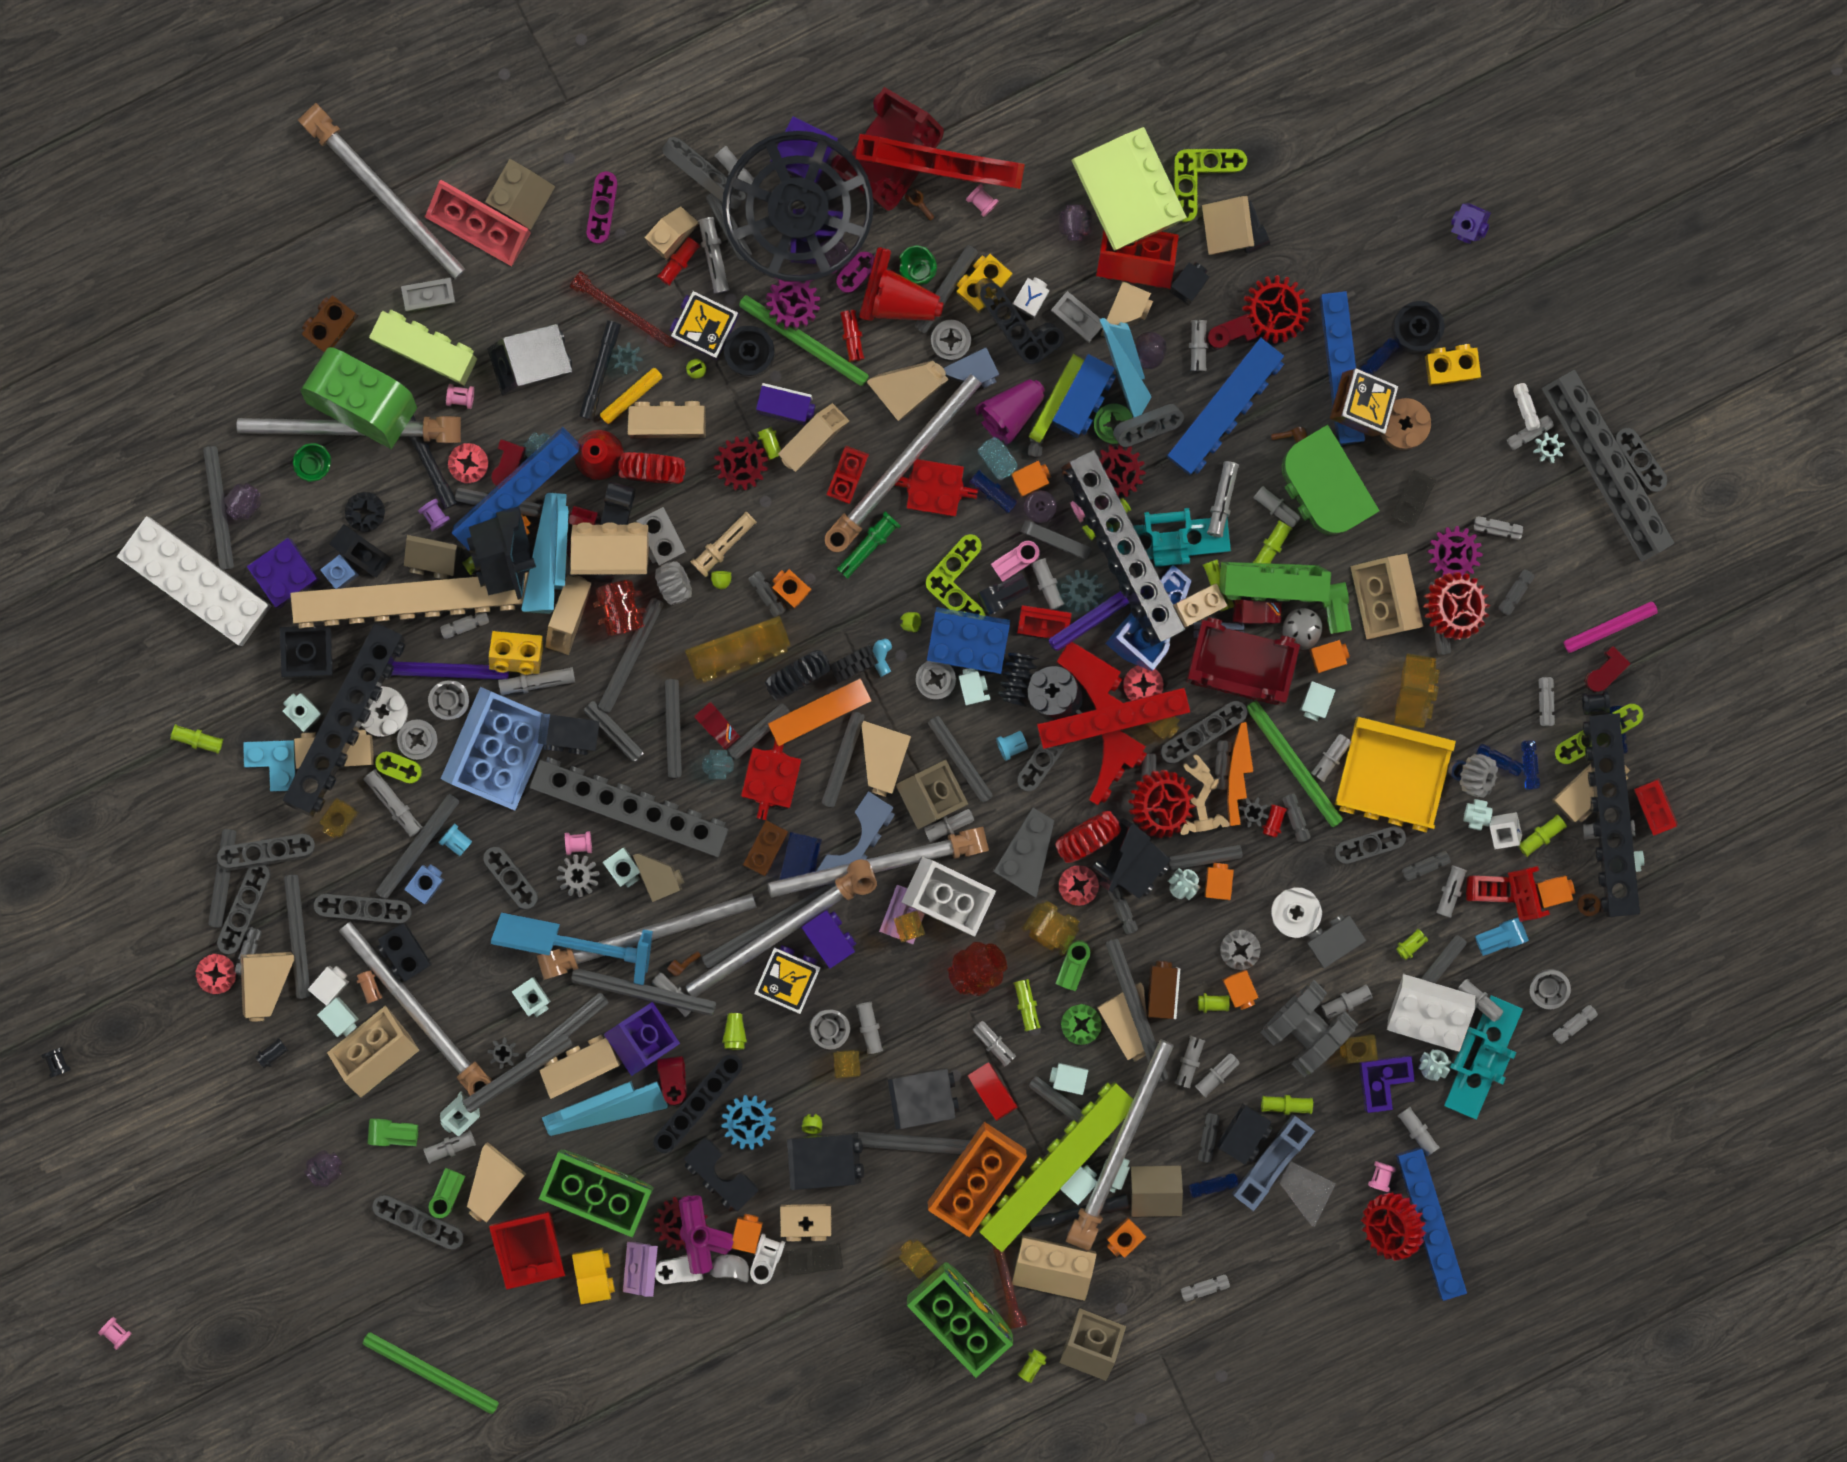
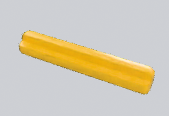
M652 368L602 411L600 417L605 423L610 424L660 381L662 374L656 368Z

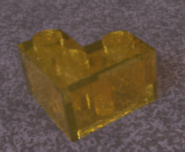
M1406 654L1401 675V687L1395 707L1394 723L1424 728L1426 719H1431L1433 712L1431 701H1436L1438 686H1434V684L1438 683L1440 672L1439 669H1435L1436 658Z

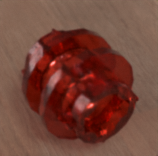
M622 580L596 589L598 601L593 603L594 608L603 607L605 618L599 619L598 624L605 625L608 636L625 634L641 629L644 626L642 614L647 613L645 607L638 609L636 607L634 599L642 596L641 590L635 591L632 580Z
M973 942L966 950H961L954 955L952 960L953 966L948 971L952 985L960 994L967 995L970 993L974 996H982L990 988H995L1002 983L1003 972L1008 967L1005 955L996 944L988 943L985 945L981 942Z

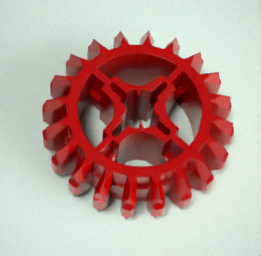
M1279 275L1275 276L1274 283H1271L1269 277H1265V286L1260 281H1257L1256 287L1259 290L1257 291L1252 287L1248 290L1253 295V298L1249 296L1244 298V301L1250 303V306L1242 307V311L1250 312L1246 318L1252 319L1253 323L1251 326L1258 328L1255 332L1256 336L1258 337L1261 332L1265 333L1263 340L1267 342L1269 335L1273 336L1272 341L1274 344L1278 342V336H1281L1284 343L1287 342V333L1292 338H1295L1297 335L1294 328L1302 332L1304 327L1299 321L1307 323L1309 320L1307 317L1302 316V313L1310 312V308L1302 307L1303 304L1309 302V299H1300L1305 290L1301 289L1296 292L1294 289L1298 286L1297 282H1294L1289 287L1287 285L1289 282L1288 277H1285L1283 284L1279 283ZM1279 290L1276 299L1273 301L1258 299L1266 291ZM1286 293L1294 300L1296 312L1286 307L1284 303ZM1279 298H1281L1279 303L1281 307L1279 309H1282L1283 313L1279 312L1272 321L1273 314L1271 312L1273 310L1270 311L1269 306L1274 307ZM1256 307L1267 313L1268 321L1266 326L1258 319ZM1279 318L1294 320L1290 326L1284 329H1273Z
M627 452L621 454L620 461H618V475L621 478L636 481L679 484L683 482L686 470L685 461L682 458L667 455Z
M1454 572L1453 576L1447 573L1443 577L1435 579V584L1428 587L1431 593L1426 594L1424 597L1429 600V603L1424 604L1423 607L1429 608V613L1425 617L1432 618L1429 626H1437L1436 633H1444V638L1466 639L1470 638L1471 634H1477L1479 632L1478 628L1485 625L1482 619L1487 618L1489 615L1484 610L1491 605L1484 602V599L1489 595L1481 593L1484 586H1476L1478 579H1470V575L1467 573L1463 575V578L1459 572ZM1452 586L1461 589L1460 592L1456 594H1450L1449 592H1447V590ZM1458 617L1460 619L1464 618L1466 622L1459 626L1452 623L1454 619H1458Z
M1161 770L1159 773L1158 771H1152L1151 776H1142L1143 782H1135L1138 790L1130 791L1132 795H1135L1134 800L1128 801L1134 805V808L1129 811L1130 814H1136L1132 821L1139 824L1138 828L1141 831H1146V834L1149 836L1155 835L1157 838H1162L1165 835V837H1171L1173 832H1181L1180 826L1187 824L1186 818L1193 817L1189 813V808L1192 809L1195 806L1189 800L1195 796L1188 794V791L1191 789L1190 785H1184L1185 779L1183 777L1177 778L1178 774L1175 772L1169 773L1167 770ZM1164 784L1173 790L1174 797L1169 796L1168 791L1164 788ZM1149 811L1155 813L1160 824L1155 823L1151 819Z
M1105 811L1065 833L1056 841L1055 846L1060 857L1066 863H1071L1113 840L1120 833L1121 828L1117 818L1113 816L1111 811Z
M1392 1192L1384 1195L1381 1194L1367 1204L1368 1207L1363 1211L1365 1216L1361 1220L1366 1226L1363 1227L1362 1231L1367 1233L1365 1240H1370L1372 1243L1370 1249L1376 1248L1377 1255H1384L1385 1260L1393 1259L1398 1261L1410 1257L1420 1249L1419 1246L1424 1242L1422 1237L1426 1234L1422 1227L1426 1223L1420 1220L1423 1213H1417L1415 1210L1417 1204L1410 1205V1198L1403 1199L1402 1193L1394 1195ZM1386 1209L1387 1214L1383 1217V1212ZM1403 1236L1404 1241L1402 1244H1400V1239Z

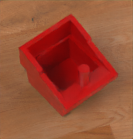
M550 1211L489 1226L506 1290L566 1276Z

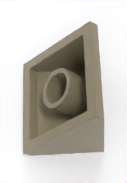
M1131 1166L1132 1217L1182 1216L1183 1189L1181 1166Z

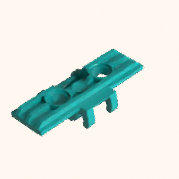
M1184 508V511L1158 514L1144 512L1145 525L1133 526L1138 537L1147 536L1151 539L1152 544L1145 551L1149 559L1154 560V567L1190 564L1189 556L1231 552L1227 518L1222 538L1207 534L1211 518L1191 520L1189 508ZM1185 521V528L1179 529L1176 532L1159 533V531H1151V524ZM1189 532H1199L1201 541L1195 545L1190 544L1187 538ZM1118 545V551L1124 555V548Z
M1490 995L1489 999L1503 1010V1014L1494 1022L1483 1013L1476 1029L1468 1027L1460 1052H1458L1454 1064H1450V1068L1457 1070L1458 1073L1444 1104L1445 1107L1476 1120L1492 1082L1496 1081L1502 1085L1505 1082L1506 1078L1503 1077L1510 1058L1514 1059L1517 1053L1508 1049L1507 1046L1523 1011V1008ZM1490 1027H1497L1499 1029L1500 1037L1497 1041H1489L1486 1032ZM1477 1035L1482 1037L1483 1040L1471 1068L1467 1070L1463 1066ZM1477 1073L1481 1078L1479 1086L1472 1088L1467 1084V1077Z

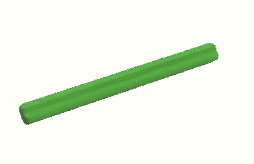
M745 295L740 301V308L856 384L863 386L868 380V374L801 330L795 331L793 325H789L787 330L784 329V323L782 322L778 326L775 325L777 318H769L771 311L749 296Z
M1253 701L1246 707L1249 714L1330 826H1337L1343 820L1259 702Z
M368 1333L364 1338V1346L482 1410L493 1414L498 1407V1401L373 1333Z

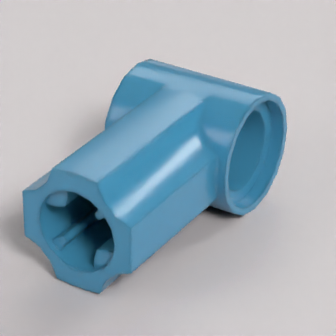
M1519 917L1499 924V927L1475 935L1482 956L1505 947L1511 948L1529 941L1523 923L1519 921Z

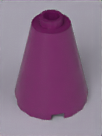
M1028 379L979 403L975 407V412L977 416L982 414L985 420L981 423L989 434L999 443L1004 440V445L1007 446L1013 441L1044 400L1045 396L1043 393L1045 389L1039 381Z

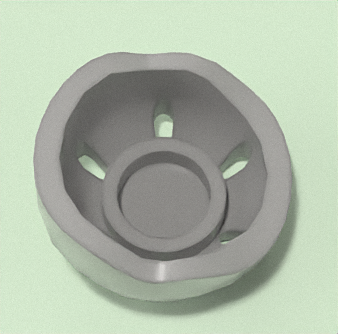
M1306 608L1295 609L1285 618L1282 630L1283 636L1296 639L1295 643L1300 644V650L1309 649L1320 639L1322 633L1321 619L1312 610Z
M449 680L441 681L431 689L428 703L431 711L437 717L445 720L456 719L466 712L469 696L466 688L461 683Z
M1556 969L1542 970L1533 978L1530 985L1532 1000L1544 1009L1559 1008L1567 1001L1571 993L1568 978Z
M826 1009L819 1011L813 1016L809 1030L816 1044L830 1050L839 1048L845 1043L850 1033V1025L842 1013Z
M727 1254L716 1257L712 1262L713 1269L710 1270L709 1275L715 1278H733L741 1282H748L749 1266L743 1258Z

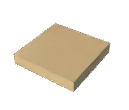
M1247 196L1202 205L1209 255L1254 246Z

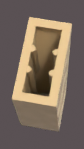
M680 206L661 218L646 235L645 239L648 245L667 261L699 223Z
M929 361L878 374L869 379L867 383L899 421L911 413L949 379L945 376L946 373L942 366L934 361Z
M832 403L817 413L778 455L782 458V462L786 467L796 472L816 455L849 420Z
M567 575L565 586L562 588L548 625L546 648L569 655L591 589V583L587 582L583 577Z
M863 721L862 733L868 786L873 787L872 793L886 797L887 792L893 793L911 736Z
M291 952L241 955L242 1010L244 1017L249 1018V1021H264V1017L271 1016L294 961V955Z
M1139 982L1135 986L1146 1014L1144 987ZM1122 992L1098 1006L1099 1012L1127 1060L1132 1058L1135 1062L1146 1056L1124 993Z
M488 1142L482 1148L467 1205L471 1210L469 1214L479 1222L484 1220L486 1223L526 1175L523 1170Z

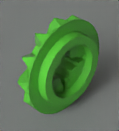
M1108 404L1097 412L1094 419V429L1098 437L1106 443L1118 444V441L1113 436L1112 427H1103V425L1110 422L1111 413H1113L1115 420L1120 422L1129 420L1133 416L1126 407L1120 404Z
M1088 1005L1072 1006L1065 1012L1062 1018L1061 1027L1063 1034L1069 1041L1075 1044L1083 1045L1094 1041L1101 1031L1099 1014ZM1074 1016L1080 1020L1090 1017L1086 1023L1089 1033L1082 1029L1073 1032L1077 1026Z

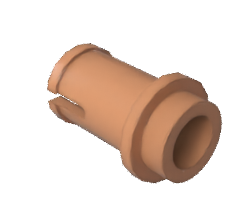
M371 970L357 975V983H360L367 1004L382 998L374 980L376 975L372 974Z

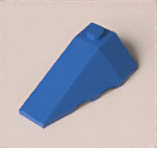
M1171 565L1160 580L1172 604H1175L1186 598L1191 580L1176 566ZM1131 612L1105 644L1122 659L1153 671L1168 652L1171 638L1152 647L1145 640L1142 634V627ZM1152 612V618L1158 622L1157 614Z

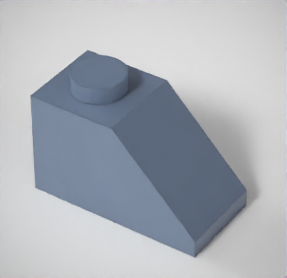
M987 348L943 368L946 377L962 383L972 374L982 383L983 389L997 383L995 378L999 377V373Z

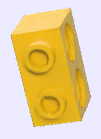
M991 254L986 258L982 255L973 265L976 270L970 277L965 274L957 283L959 287L957 294L978 313L983 310L984 305L978 297L973 298L969 296L967 289L971 285H976L979 280L987 278L984 275V269L988 266H993L998 270L997 277L992 280L1001 288L1013 274ZM988 287L985 290L992 299L994 296L990 291L991 288Z
M1470 344L1455 346V351L1446 352L1445 347L1431 349V354L1425 356L1429 386L1480 379L1481 372L1477 348H1471ZM1466 356L1471 360L1470 369L1460 367V357ZM1440 359L1446 363L1447 369L1445 372L1440 373L1435 370V360Z
M492 631L489 670L501 673L507 671L520 672L524 675L539 674L543 651L542 636ZM506 652L508 654L500 655L499 653ZM529 654L532 655V657H524V655Z

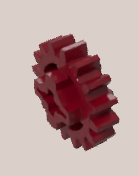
M737 436L733 444L726 440L727 448L719 447L718 449L722 455L714 457L715 460L720 462L719 465L714 466V469L721 470L722 472L717 476L718 479L726 478L724 485L727 487L733 483L735 491H737L739 485H742L744 491H747V485L750 483L754 488L757 487L755 480H764L760 474L761 471H768V468L763 466V463L767 462L768 458L761 457V454L765 451L764 448L757 450L758 442L754 441L752 444H749L748 437H745L744 441L740 442ZM738 447L746 448L742 453L735 454L731 451ZM754 453L758 459L757 469L751 463ZM746 457L745 463L747 468L741 467L736 471L737 464L735 460H742ZM725 458L731 463V470L728 474L724 466ZM748 474L751 476L746 480H736L739 475Z
M1120 444L1118 450H1114L1113 446L1109 445L1108 453L1104 450L1100 451L1102 458H1099L1103 465L1107 458L1110 459L1111 464L1105 472L1109 479L1117 483L1119 488L1113 487L1117 496H1119V493H1123L1126 498L1128 497V490L1134 493L1137 492L1135 484H1143L1139 476L1146 474L1145 471L1140 470V467L1145 463L1144 461H1137L1140 455L1139 452L1134 455L1131 454L1132 447L1129 446L1125 451ZM1118 455H1124L1132 462L1125 463L1120 460ZM1115 461L1119 468L1125 469L1122 473V482L1117 474H1112V471L1115 469ZM1135 471L1134 479L1128 485L1126 477L1129 473Z
M674 1196L672 1204L667 1200L664 1202L665 1210L658 1208L657 1212L661 1214V1217L654 1218V1221L660 1223V1226L654 1230L655 1232H662L659 1238L660 1241L668 1240L666 1247L669 1248L673 1243L676 1244V1250L679 1251L681 1245H684L685 1248L686 1245L680 1236L681 1227L674 1225L678 1221V1217H681L679 1201ZM673 1209L674 1217L671 1221L665 1222L667 1213ZM704 1214L705 1219L708 1218V1214ZM697 1230L696 1233L693 1235V1239H695V1238L697 1237V1235H698V1230ZM673 1231L677 1233L681 1240L673 1238L668 1232Z

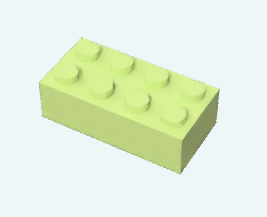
M390 310L389 313L381 312L369 337L374 343L465 386L477 361L471 348L459 342L457 346L450 344L451 340L447 336L436 331L432 335L428 333L429 329L416 321H412L409 324L405 322L406 318L393 310Z

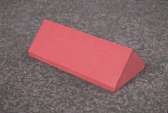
M442 180L437 185L425 218L511 267L531 234L524 226Z

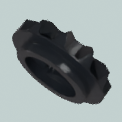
M360 492L349 498L345 507V518L352 528L361 532H369L378 528L384 520V504L375 494ZM367 501L368 509L371 512H375V515H366L362 523V515L354 510L363 508Z

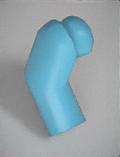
M888 639L878 640L872 650L879 662L874 666L880 677L891 672L885 661L887 652L892 649V644Z

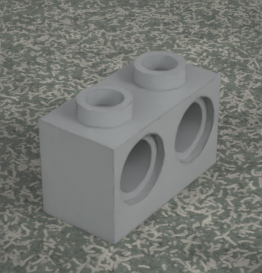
M664 507L636 520L637 523L647 525L651 520H657L661 524L659 532L655 534L649 533V558L652 563L657 562L661 566L687 553ZM668 542L671 544L672 552L668 556L659 554L658 547L661 543Z

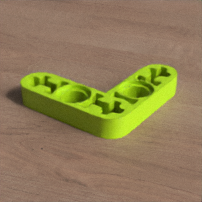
M1184 149L1177 153L1174 160V192L1177 198L1178 196L1182 198L1193 196V201L1188 200V208L1193 209V213H1189L1188 218L1181 222L1189 223L1197 215V173L1241 172L1247 164V156L1243 151L1239 149ZM1212 154L1217 157L1218 164L1214 168L1205 166L1203 160L1206 155ZM1221 154H1226L1225 159H1232L1233 155L1236 154L1238 159H1242L1243 163H1239L1237 168L1234 167L1233 163H1225V168H1221ZM1183 155H1188V159L1193 160V163L1188 165V173L1193 171V176L1188 174L1178 176V171L1181 173L1184 171L1183 163H1179ZM1184 179L1190 180L1193 184L1192 191L1189 193L1181 192L1179 189L1180 181ZM1181 200V201H1179V202H1180V204H1181V206H1182V209H1183L1184 200Z
M965 535L928 575L926 587L931 594L950 610L959 611L969 601L972 605L968 608L972 612L978 610L980 612L979 615L985 616L984 610L954 583V580L981 550V541L975 535ZM974 539L977 550L975 552L972 550L968 551L965 556L969 557V560L965 562L963 557L955 553V551L959 548L962 552L966 547L964 541H972ZM956 557L960 560L961 567L958 571L952 572L948 570L946 562L949 558ZM932 577L936 579L942 577L941 583L946 589L948 584L953 587L946 593L944 599L939 596V594L943 593L940 588H931ZM955 592L961 594L963 598L962 604L958 607H953L948 602L949 595Z

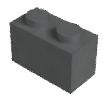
M1340 914L1329 922L1331 926L1323 931L1319 928L1308 935L1310 940L1306 944L1322 968H1326L1366 941L1350 915L1343 917Z

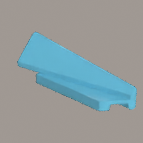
M1102 318L1100 323L1118 381L1133 418L1142 415L1151 399V395L1142 381L1145 377L1131 330L1127 323L1120 322L1118 325L1110 324L1107 319Z
M547 493L545 495L532 556L536 568L529 571L522 604L523 612L550 614L554 610V589L562 590L565 586L568 531L566 494Z
M629 1081L544 1116L542 1120L548 1134L552 1136L666 1109L668 1104L663 1098L662 1089L658 1081L636 1090L632 1082Z

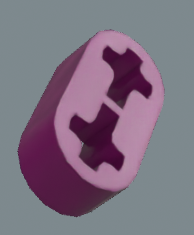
M865 251L858 253L837 277V286L840 291L848 294L853 293L870 276L875 258L871 253ZM870 258L869 264L871 267L869 269L864 267L858 272L856 269L860 266L859 259ZM855 273L856 276L852 280L854 286L852 288L850 286L844 288L842 286L844 283L842 277L849 278Z

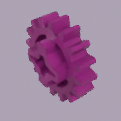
M778 280V286L772 284L770 287L772 293H767L766 299L771 302L766 303L765 308L772 309L769 313V318H777L775 325L778 326L782 322L784 323L785 330L789 328V325H793L794 330L797 331L799 324L806 328L808 320L812 322L815 320L816 316L813 313H818L820 307L814 304L819 303L820 297H814L817 289L809 288L810 281L803 284L801 282ZM792 288V290L786 293L781 292L785 289ZM801 291L807 296L808 299L804 298ZM791 299L796 300L795 307L790 306ZM778 307H780L783 310L784 314L780 312ZM799 313L804 314L801 317L794 318V316Z
M1455 526L1453 532L1450 531L1449 527L1444 528L1445 535L1437 532L1438 541H1430L1434 549L1427 550L1428 554L1433 555V558L1428 562L1437 565L1433 570L1434 572L1443 571L1441 577L1447 573L1453 576L1454 572H1459L1463 578L1466 571L1471 575L1474 573L1472 566H1480L1476 558L1483 556L1482 553L1477 552V548L1482 545L1481 543H1474L1476 535L1470 537L1467 535L1469 529L1466 528L1461 533L1459 532V526ZM1449 537H1460L1464 540L1460 543H1455ZM1440 545L1444 549V555L1441 560L1439 559ZM1463 546V548L1458 553L1460 557L1459 559L1455 557L1447 561V559L1450 557L1449 555L1452 553L1450 548L1456 549ZM1469 547L1471 548L1470 561L1466 558V550ZM1449 564H1457L1461 569L1451 570L1447 566Z

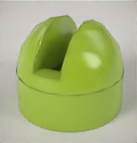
M692 359L686 366V372L692 379H700L706 373V365L700 359ZM701 364L702 368L692 373L689 369Z
M711 572L712 584L717 589L727 588L731 583V572Z
M906 612L900 618L903 620V624H900L902 629L908 632H918L921 626L920 614L917 612Z
M811 1114L806 1115L802 1123V1131L808 1134L821 1133V1117L817 1114L814 1117H811Z

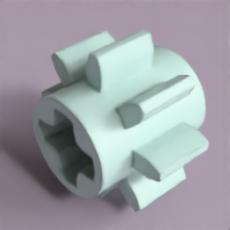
M1546 432L1543 434V441L1535 439V443L1539 446L1533 453L1541 455L1540 462L1545 460V458H1549V462L1552 464L1554 463L1555 455L1558 457L1563 456L1559 450L1565 443L1557 441L1558 434L1549 438ZM1547 442L1555 447L1551 454H1549V451L1543 450Z
M1474 799V804L1467 803L1463 821L1469 822L1468 828L1482 830V825L1489 826L1492 808L1487 807V801Z
M1178 868L1168 880L1171 884L1169 887L1170 892L1178 899H1183L1186 896L1190 900L1200 889V886L1197 885L1199 883L1197 874L1189 869L1182 871Z
M1432 1049L1430 1054L1424 1052L1420 1058L1421 1064L1418 1068L1425 1078L1438 1081L1440 1076L1446 1078L1450 1071L1448 1067L1451 1061H1448V1057L1444 1052Z

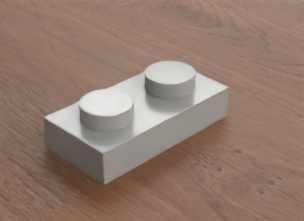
M451 278L401 286L406 312L456 303Z
M1068 291L1051 309L1056 316L1088 343L1102 328L1100 318Z

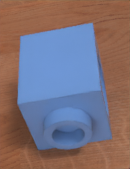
M341 554L321 569L335 589L345 587L359 576Z
M431 864L429 867L422 865L404 890L423 904H427L444 882V879L440 877L442 872ZM425 875L429 876L433 882L429 890H424L420 886V879Z

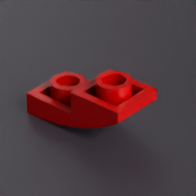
M845 446L827 495L850 504L869 454Z
M989 1062L968 1075L996 1121L1018 1108Z

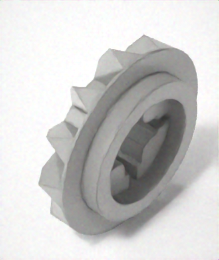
M943 321L932 332V348L941 358L947 360L961 358L969 350L971 344L970 332L959 321ZM950 329H952L954 338L962 340L954 343L952 351H950L947 342L940 341V339L948 338Z
M927 661L920 666L916 674L918 690L930 699H941L948 696L956 683L955 672L949 664ZM929 670H932L933 673L935 672L936 675L946 674L940 680L942 689L939 686L937 687L936 684L926 686V683L931 680Z
M411 720L405 723L398 732V747L408 758L424 759L434 752L438 743L437 733L430 723L423 720ZM425 731L423 733L422 740L424 741V744H426V747L424 745L417 744L416 746H413V748L411 749L410 747L413 745L412 743L414 740L411 738V735H409V732L411 734L419 735L420 733Z
M1246 930L1230 932L1223 939L1220 948L1224 962L1229 967L1237 970L1252 967L1259 959L1261 950L1258 939ZM1234 941L1241 946L1250 943L1245 949L1247 959L1240 954L1231 956L1236 951Z

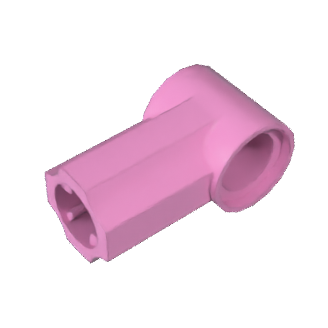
M1024 541L991 563L1002 582H1004L1028 565L1036 562L1039 558L1040 550L1034 542ZM1030 545L1034 547L1035 555L1032 559H1024L1022 557L1021 551L1024 546Z

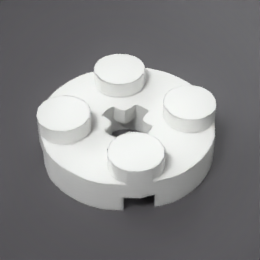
M381 686L383 688L382 694L377 702L373 701L369 708L371 710L370 717L361 726L372 735L386 737L395 734L406 723L408 707L405 699L398 691ZM364 695L361 697L359 703L363 701ZM382 704H385L389 715H384L383 719L378 718L379 714L376 712V708H381Z
M1294 887L1282 891L1275 898L1271 908L1273 924L1281 933L1289 937L1300 938L1310 934L1318 927L1322 917V909L1318 899L1312 892L1304 888ZM1296 905L1301 906L1300 911L1304 913L1302 917L1298 916L1297 920L1292 919L1293 915L1289 911L1291 908L1294 909Z

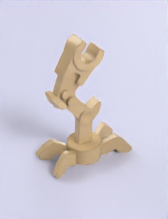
M1196 754L1193 755L1194 759L1197 760L1196 767L1190 768L1186 763L1183 766L1186 771L1204 784L1198 797L1191 799V802L1197 806L1199 820H1195L1193 823L1186 820L1187 824L1180 826V833L1182 835L1188 834L1189 830L1200 832L1215 829L1220 824L1222 827L1230 826L1228 820L1220 814L1214 818L1207 817L1205 801L1211 790L1216 789L1219 780L1213 779L1209 772L1210 769Z

